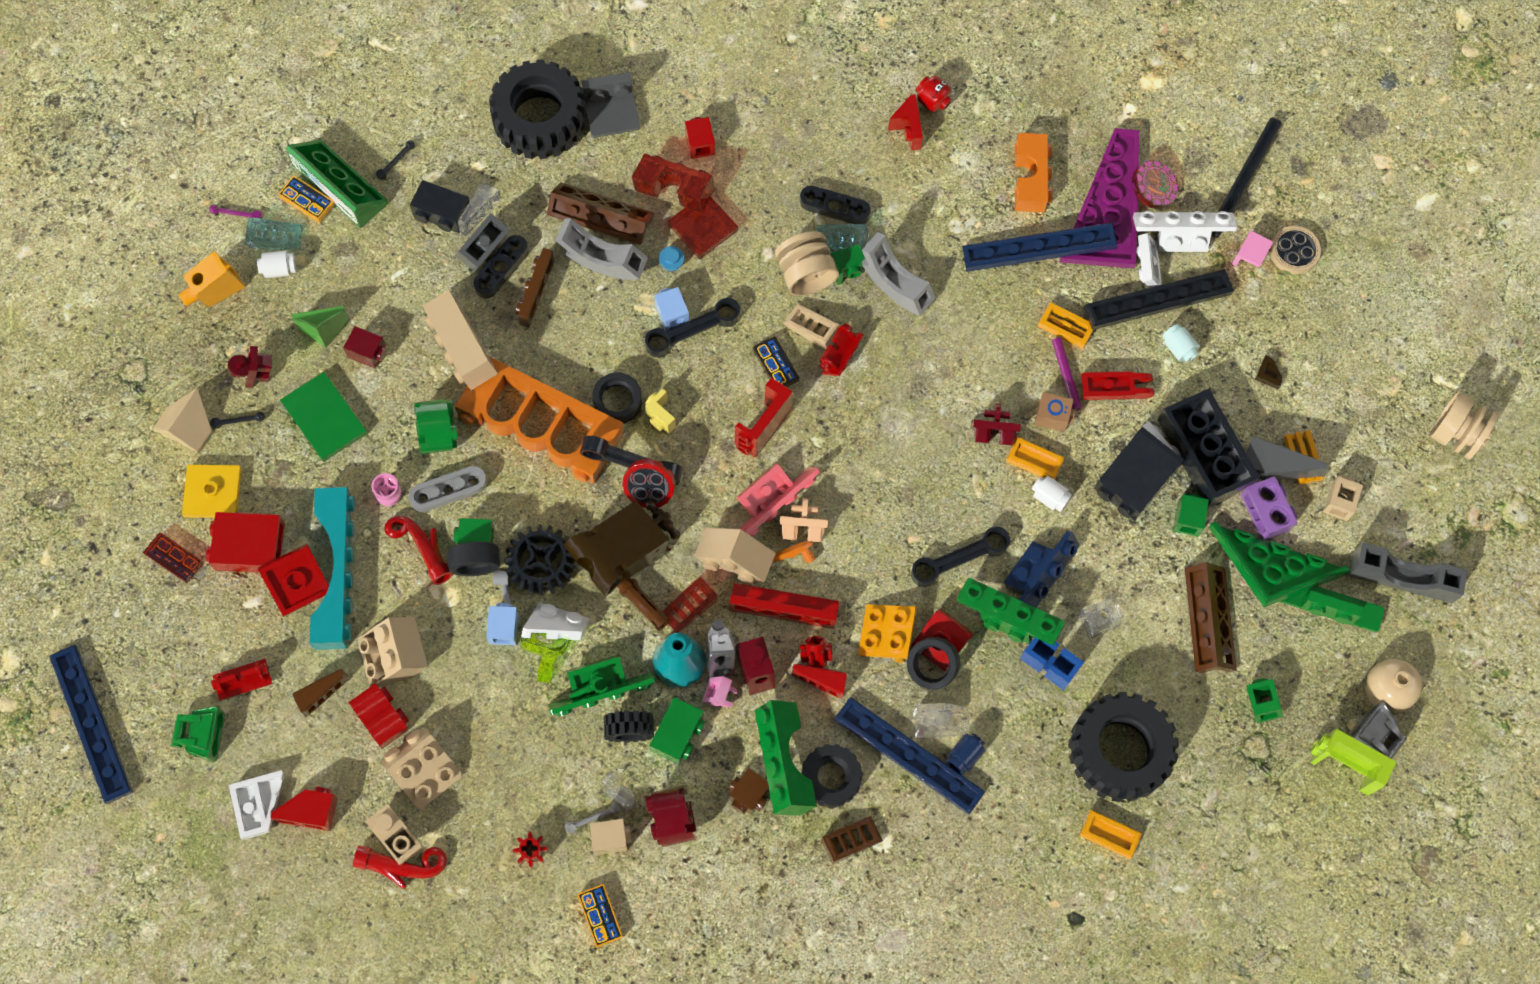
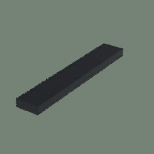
M1223 269L1085 304L1084 310L1091 329L1095 330L1232 295L1234 290L1226 270Z

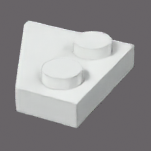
M539 602L524 625L521 637L530 638L532 632L546 633V639L581 640L588 628L590 618L581 616L577 612H568L556 608L554 605Z
M282 770L229 785L239 834L242 840L270 833L273 820L270 818L271 812L276 810L284 779Z

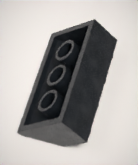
M1210 389L1197 393L1162 410L1157 420L1170 444L1175 446L1181 453V457L1184 459L1182 465L1198 494L1204 499H1209L1208 508L1233 497L1260 479Z

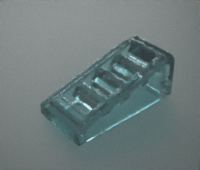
M248 218L245 240L249 248L300 250L303 227L293 223ZM267 231H271L270 238H266ZM278 231H282L281 240L277 239ZM288 232H293L292 241H287Z
M866 224L817 225L816 232H821L824 236L825 233H829V242H826L831 252L860 244L862 250L869 241V230ZM836 234H839L838 242H835ZM846 235L850 236L849 242H845Z

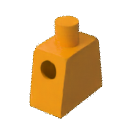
M214 251L184 275V279L189 287L178 295L187 307L197 300L210 307L244 289L245 285L234 267Z

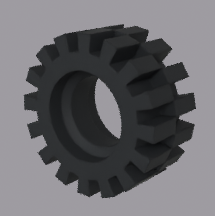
M628 710L604 715L605 740L629 743V741H646V739L650 740L654 737V718L650 712H639L636 710L629 712Z

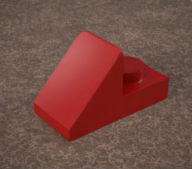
M911 94L891 116L888 126L889 131L904 129L905 141L910 142L911 151L921 150L923 140L916 94Z

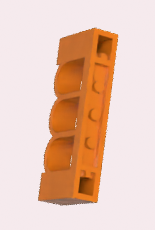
M489 356L498 374L473 390L468 386L466 387L455 405L458 418L468 425L474 423L480 427L485 422L491 432L500 436L515 433L518 443L524 449L532 452L547 449L551 461L556 465L564 468L570 467L573 476L577 480L584 483L589 481L595 484L608 461H596L580 454L582 444L571 454L558 453L553 449L554 441L568 417L571 416L591 426L586 436L603 438L611 446L616 447L625 432L623 422ZM506 384L527 394L512 419L498 422L489 417L492 407ZM538 400L559 410L544 435L530 438L521 433L524 422Z

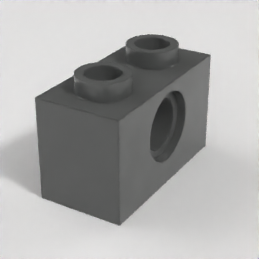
M490 213L455 256L472 271L476 272L508 234L510 229Z

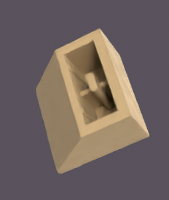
M388 617L357 638L370 687L375 683L378 687L412 678L428 668L415 617Z

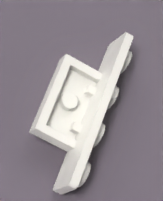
M1200 211L1135 212L1133 215L1137 231H1159L1157 239L1158 252H1208L1212 231L1237 230L1234 214L1224 211L1218 213H1203Z

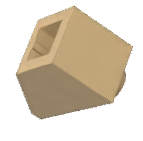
M386 804L365 821L399 865H402L422 848L389 804Z

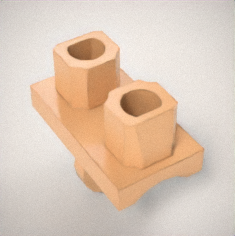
M803 498L802 506L792 505L791 513L802 514L801 517L780 515L783 539L797 540L798 526H807V541L822 542L824 528L828 527V519L807 518V514L818 515V507L808 506L807 498Z

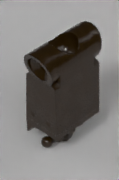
M653 500L647 501L645 506L646 509L651 511L654 520L651 519L637 501H634L595 526L591 531L576 534L564 544L565 549L574 560L589 572L592 582L605 597L609 596L620 582L627 580L671 551L667 545L669 539L661 529L667 531L673 540L680 538V532L674 528V522L671 520L672 516L670 513L664 512L663 509H658Z

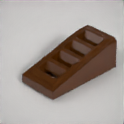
M339 669L294 692L292 695L300 712L305 718L341 688L349 678L343 669Z
M871 816L821 838L833 865L883 842ZM867 825L873 837L872 840L868 841L862 829L863 826ZM854 830L858 831L863 842L858 845L852 832ZM846 834L853 846L851 849H848L843 838ZM838 839L843 852L838 853L833 840Z

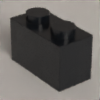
M422 180L410 203V208L416 220L422 223H433L446 232L454 231L459 233L471 210L468 196Z

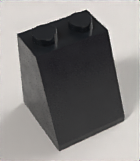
M1141 427L1100 477L1094 489L1101 499L1107 502L1110 501L1118 507L1117 509L1121 515L1136 521L1172 479L1184 459L1144 427Z

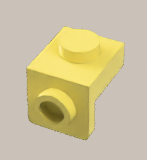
M662 389L659 393L654 392L647 399L645 405L646 415L657 430L661 431L663 429L669 435L676 428L675 418L662 407L668 401L667 391Z

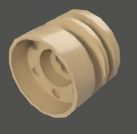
M811 231L795 235L785 240L775 250V257L779 262L780 270L785 272L784 280L789 293L793 296H805L819 292L829 287L839 277L835 261L829 255L830 248L826 244L824 234L821 232Z
M1458 391L1438 417L1429 437L1444 446L1453 438L1457 439L1453 451L1458 453L1467 445L1462 456L1470 460L1489 440L1499 414L1492 410L1483 419L1487 407L1482 405L1475 413L1471 412L1475 400Z

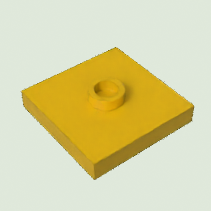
M187 464L182 516L188 518H215V512L238 513L242 474L241 466Z

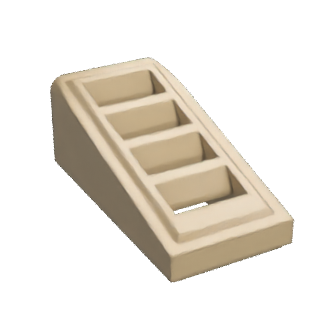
M797 303L784 321L785 326L825 351L829 345H835L831 340L840 325ZM801 315H805L801 323L797 324L796 322L799 320ZM813 320L809 328L806 329V326L809 324V322ZM821 325L822 328H821V329L819 330V332L816 334V333H815L816 330H817L818 327Z

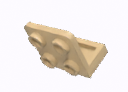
M424 727L421 730L416 729L406 737L405 743L398 748L393 747L380 762L418 809L424 808L461 777L460 770Z

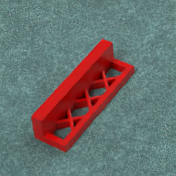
M734 583L732 595L730 596L729 611L835 629L839 601Z

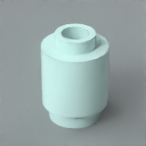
M1176 324L1163 334L1162 337L1165 339V345L1179 362L1185 360L1188 363L1199 354L1197 350L1200 345L1185 327Z

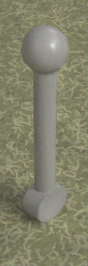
M612 804L609 809L580 821H569L565 824V829L568 833H574L577 827L609 814H618L620 806Z

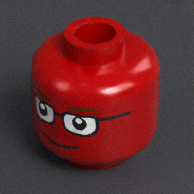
M937 75L926 76L915 90L917 92V101L930 112H936L939 109L944 111L952 102V98H950L952 93L951 86Z

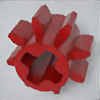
M812 636L805 640V644L800 645L801 663L807 662V666L825 668L827 661L833 660L832 643H826L824 637Z
M529 832L528 838L524 840L518 837L519 848L513 849L515 854H521L518 863L521 865L527 861L531 869H533L534 863L537 861L544 864L542 853L548 852L549 849L548 847L540 846L544 841L543 836L538 837L536 840L533 838L532 833ZM533 844L538 851H533V856L529 857L524 850H528L529 845Z

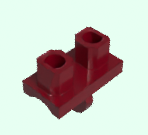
M250 346L247 357L244 355H234L229 359L228 371L234 377L241 378L247 376L245 387L253 388L255 381H269V372L272 370V354H259L258 346Z
M995 403L994 410L984 409V417H991L993 421L972 420L971 428H974L975 442L989 443L990 431L1000 430L999 444L1013 446L1016 433L1020 432L1021 424L1000 422V418L1010 419V411H1001V403Z

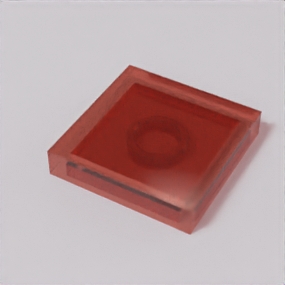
M707 192L668 220V226L699 260L738 231V225Z

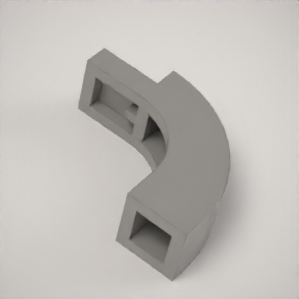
M572 218L564 219L555 239L557 243L567 250L565 255L573 261L592 271L617 279L639 280L648 260V257L633 244L616 245L602 241L587 232Z
M877 232L862 249L865 256L862 265L869 277L893 301L906 310L921 316L936 299L930 283L913 275L897 261L885 235Z

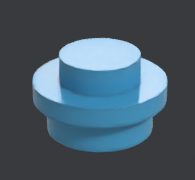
M674 246L664 248L659 255L660 265L668 271H676L681 268L684 263L682 250Z

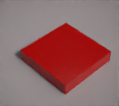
M308 544L258 567V571L283 617L327 594L329 584Z

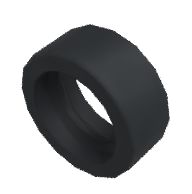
M621 372L609 373L601 377L595 384L592 393L595 409L623 422V424L633 420L639 414L642 406L641 388L630 375ZM612 386L627 387L633 396L632 404L623 411L614 412L608 410L602 402L603 393Z
M467 542L454 545L448 550L449 571L458 576H479L493 573L500 568L499 547L490 542Z
M928 637L916 643L909 651L907 671L911 679L920 687L929 690L940 689L950 684L958 675L960 655L955 646L946 639ZM929 647L942 649L949 658L948 671L938 679L924 676L918 667L919 655Z

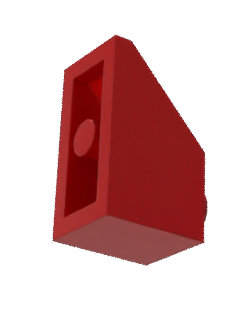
M315 787L314 791L305 789L271 812L270 818L276 823L331 831L338 798L331 794V789Z

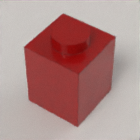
M694 117L689 121H685V135L691 159L715 155V141L709 117Z

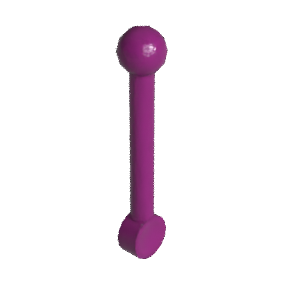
M215 204L209 207L211 214L224 213L249 217L255 222L262 219L260 211H253L252 213L219 208Z

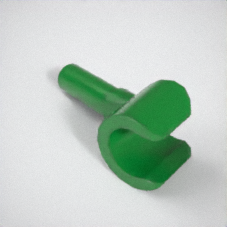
M599 675L593 676L588 685L569 694L571 700L592 691L597 693L605 692L608 688L607 685H603L600 688L595 687V683L604 677Z

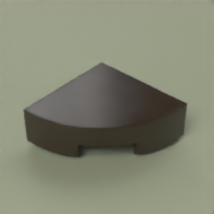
M1265 355L1254 380L1278 390L1282 383V375L1276 366V362Z

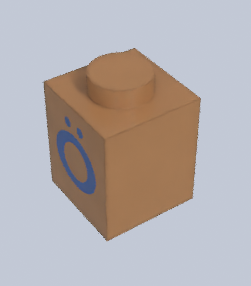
M1043 392L1038 404L1034 425L1064 432L1067 425H1072L1076 409H1072L1073 399Z

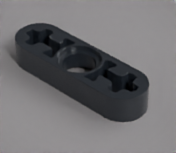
M806 186L800 193V205L806 211L855 225H863L869 220L871 208L865 200L816 186ZM810 195L815 196L812 202L807 201ZM822 197L825 198L824 206H820ZM836 200L842 204V207L839 210H832L829 208L828 203ZM846 204L850 205L848 213H845ZM858 208L862 209L860 216L855 215V211Z
M520 235L508 237L478 273L473 281V285L479 297L484 299L493 297L528 254V245L524 237ZM520 244L521 250L519 251L516 249L513 252L511 246L514 245L517 247ZM497 262H506L508 268L503 272L496 271L494 266ZM481 283H490V288H481Z

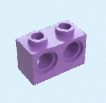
M1275 476L1247 486L1240 494L1263 541L1291 531L1298 523L1297 513L1292 506H1289L1286 500V491L1283 485L1278 483ZM1260 492L1267 493L1271 500L1262 498ZM1272 515L1278 516L1282 524L1274 522Z

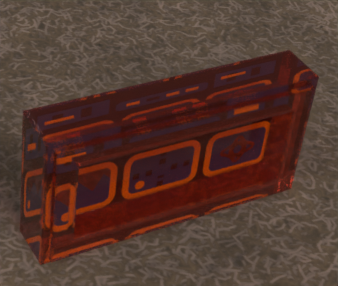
M161 532L156 535L143 552L149 559L186 584L204 563Z

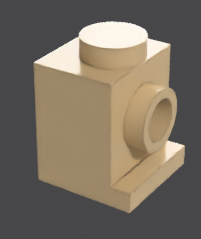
M1338 476L1332 482L1322 512L1348 521L1355 514L1363 485L1356 483L1350 477Z

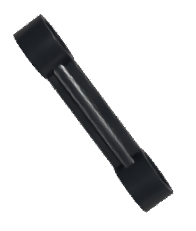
M723 298L716 303L715 310L670 330L652 329L645 337L646 350L649 355L661 358L670 352L671 345L714 326L732 327L740 319V306L732 298ZM730 306L736 310V315L733 318L725 319L719 315L718 311L722 307ZM659 336L667 340V345L662 349H653L649 345L650 340L654 337Z
M585 436L580 450V454L588 459L596 461L606 460L627 468L638 460L649 459L611 446L607 440L597 436ZM659 461L664 464L663 467L667 470L670 469L676 482L675 486L679 485L683 468L673 462Z
M991 527L985 532L983 539L935 560L927 557L920 558L913 564L911 578L916 585L929 587L935 583L939 574L986 554L1000 556L1006 552L1010 544L1009 533L1002 527ZM991 534H998L1004 538L1005 546L1001 549H993L988 545L986 539ZM923 564L930 566L934 570V576L929 580L918 578L916 575L917 566Z

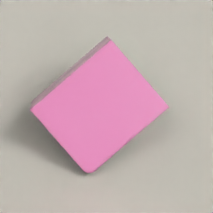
M1250 230L1232 264L1237 266L1240 259H1243L1256 267H1260L1273 241Z

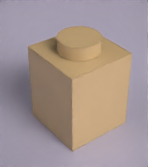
M623 819L590 823L594 855L628 851L627 843L632 842L630 826L624 825Z

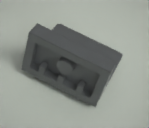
M630 72L581 80L592 138L640 130Z

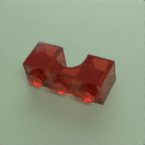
M644 153L632 175L635 191L658 198L665 187L678 186L677 194L680 206L703 213L715 190L713 176L708 172L689 168L679 162L673 163L664 160L658 155L652 156Z

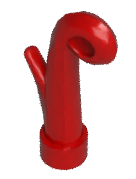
M394 516L387 520L384 530L389 537L393 539L400 538L409 531L427 566L428 575L434 585L443 584L452 577L453 574L449 571L447 563L444 562L440 554L436 528H431L430 538H428L418 524L406 516ZM396 525L402 526L400 530H393V527Z
M358 845L353 859L354 868L377 872L393 881L402 889H405L407 885L400 876L421 879L432 878L439 875L447 864L446 853L438 847L428 848L424 852L422 866L408 862L399 865L394 858L372 851V848ZM437 855L439 861L437 865L431 867L429 857Z

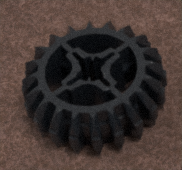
M541 524L537 525V531H533L531 526H528V534L524 535L523 532L519 531L517 535L520 540H510L514 548H506V554L510 556L504 559L505 565L509 566L506 572L508 575H513L511 581L513 584L519 583L521 591L529 586L528 591L531 595L535 593L536 589H539L540 595L544 596L545 589L549 588L551 594H554V586L558 585L559 588L563 589L565 586L562 579L571 581L572 577L568 572L576 571V566L572 564L576 561L564 547L565 542L570 537H562L563 532L560 529L553 534V527L551 525L547 527L546 531H543ZM546 542L550 544L545 547H539L535 543ZM527 549L530 558L525 562V566L520 568L521 555ZM561 551L563 554L562 562L555 571L552 561L556 558V554ZM535 554L538 557L542 556V559L545 557L547 566L544 563H537ZM536 573H544L545 575H547V577L544 578H534L531 576H533Z

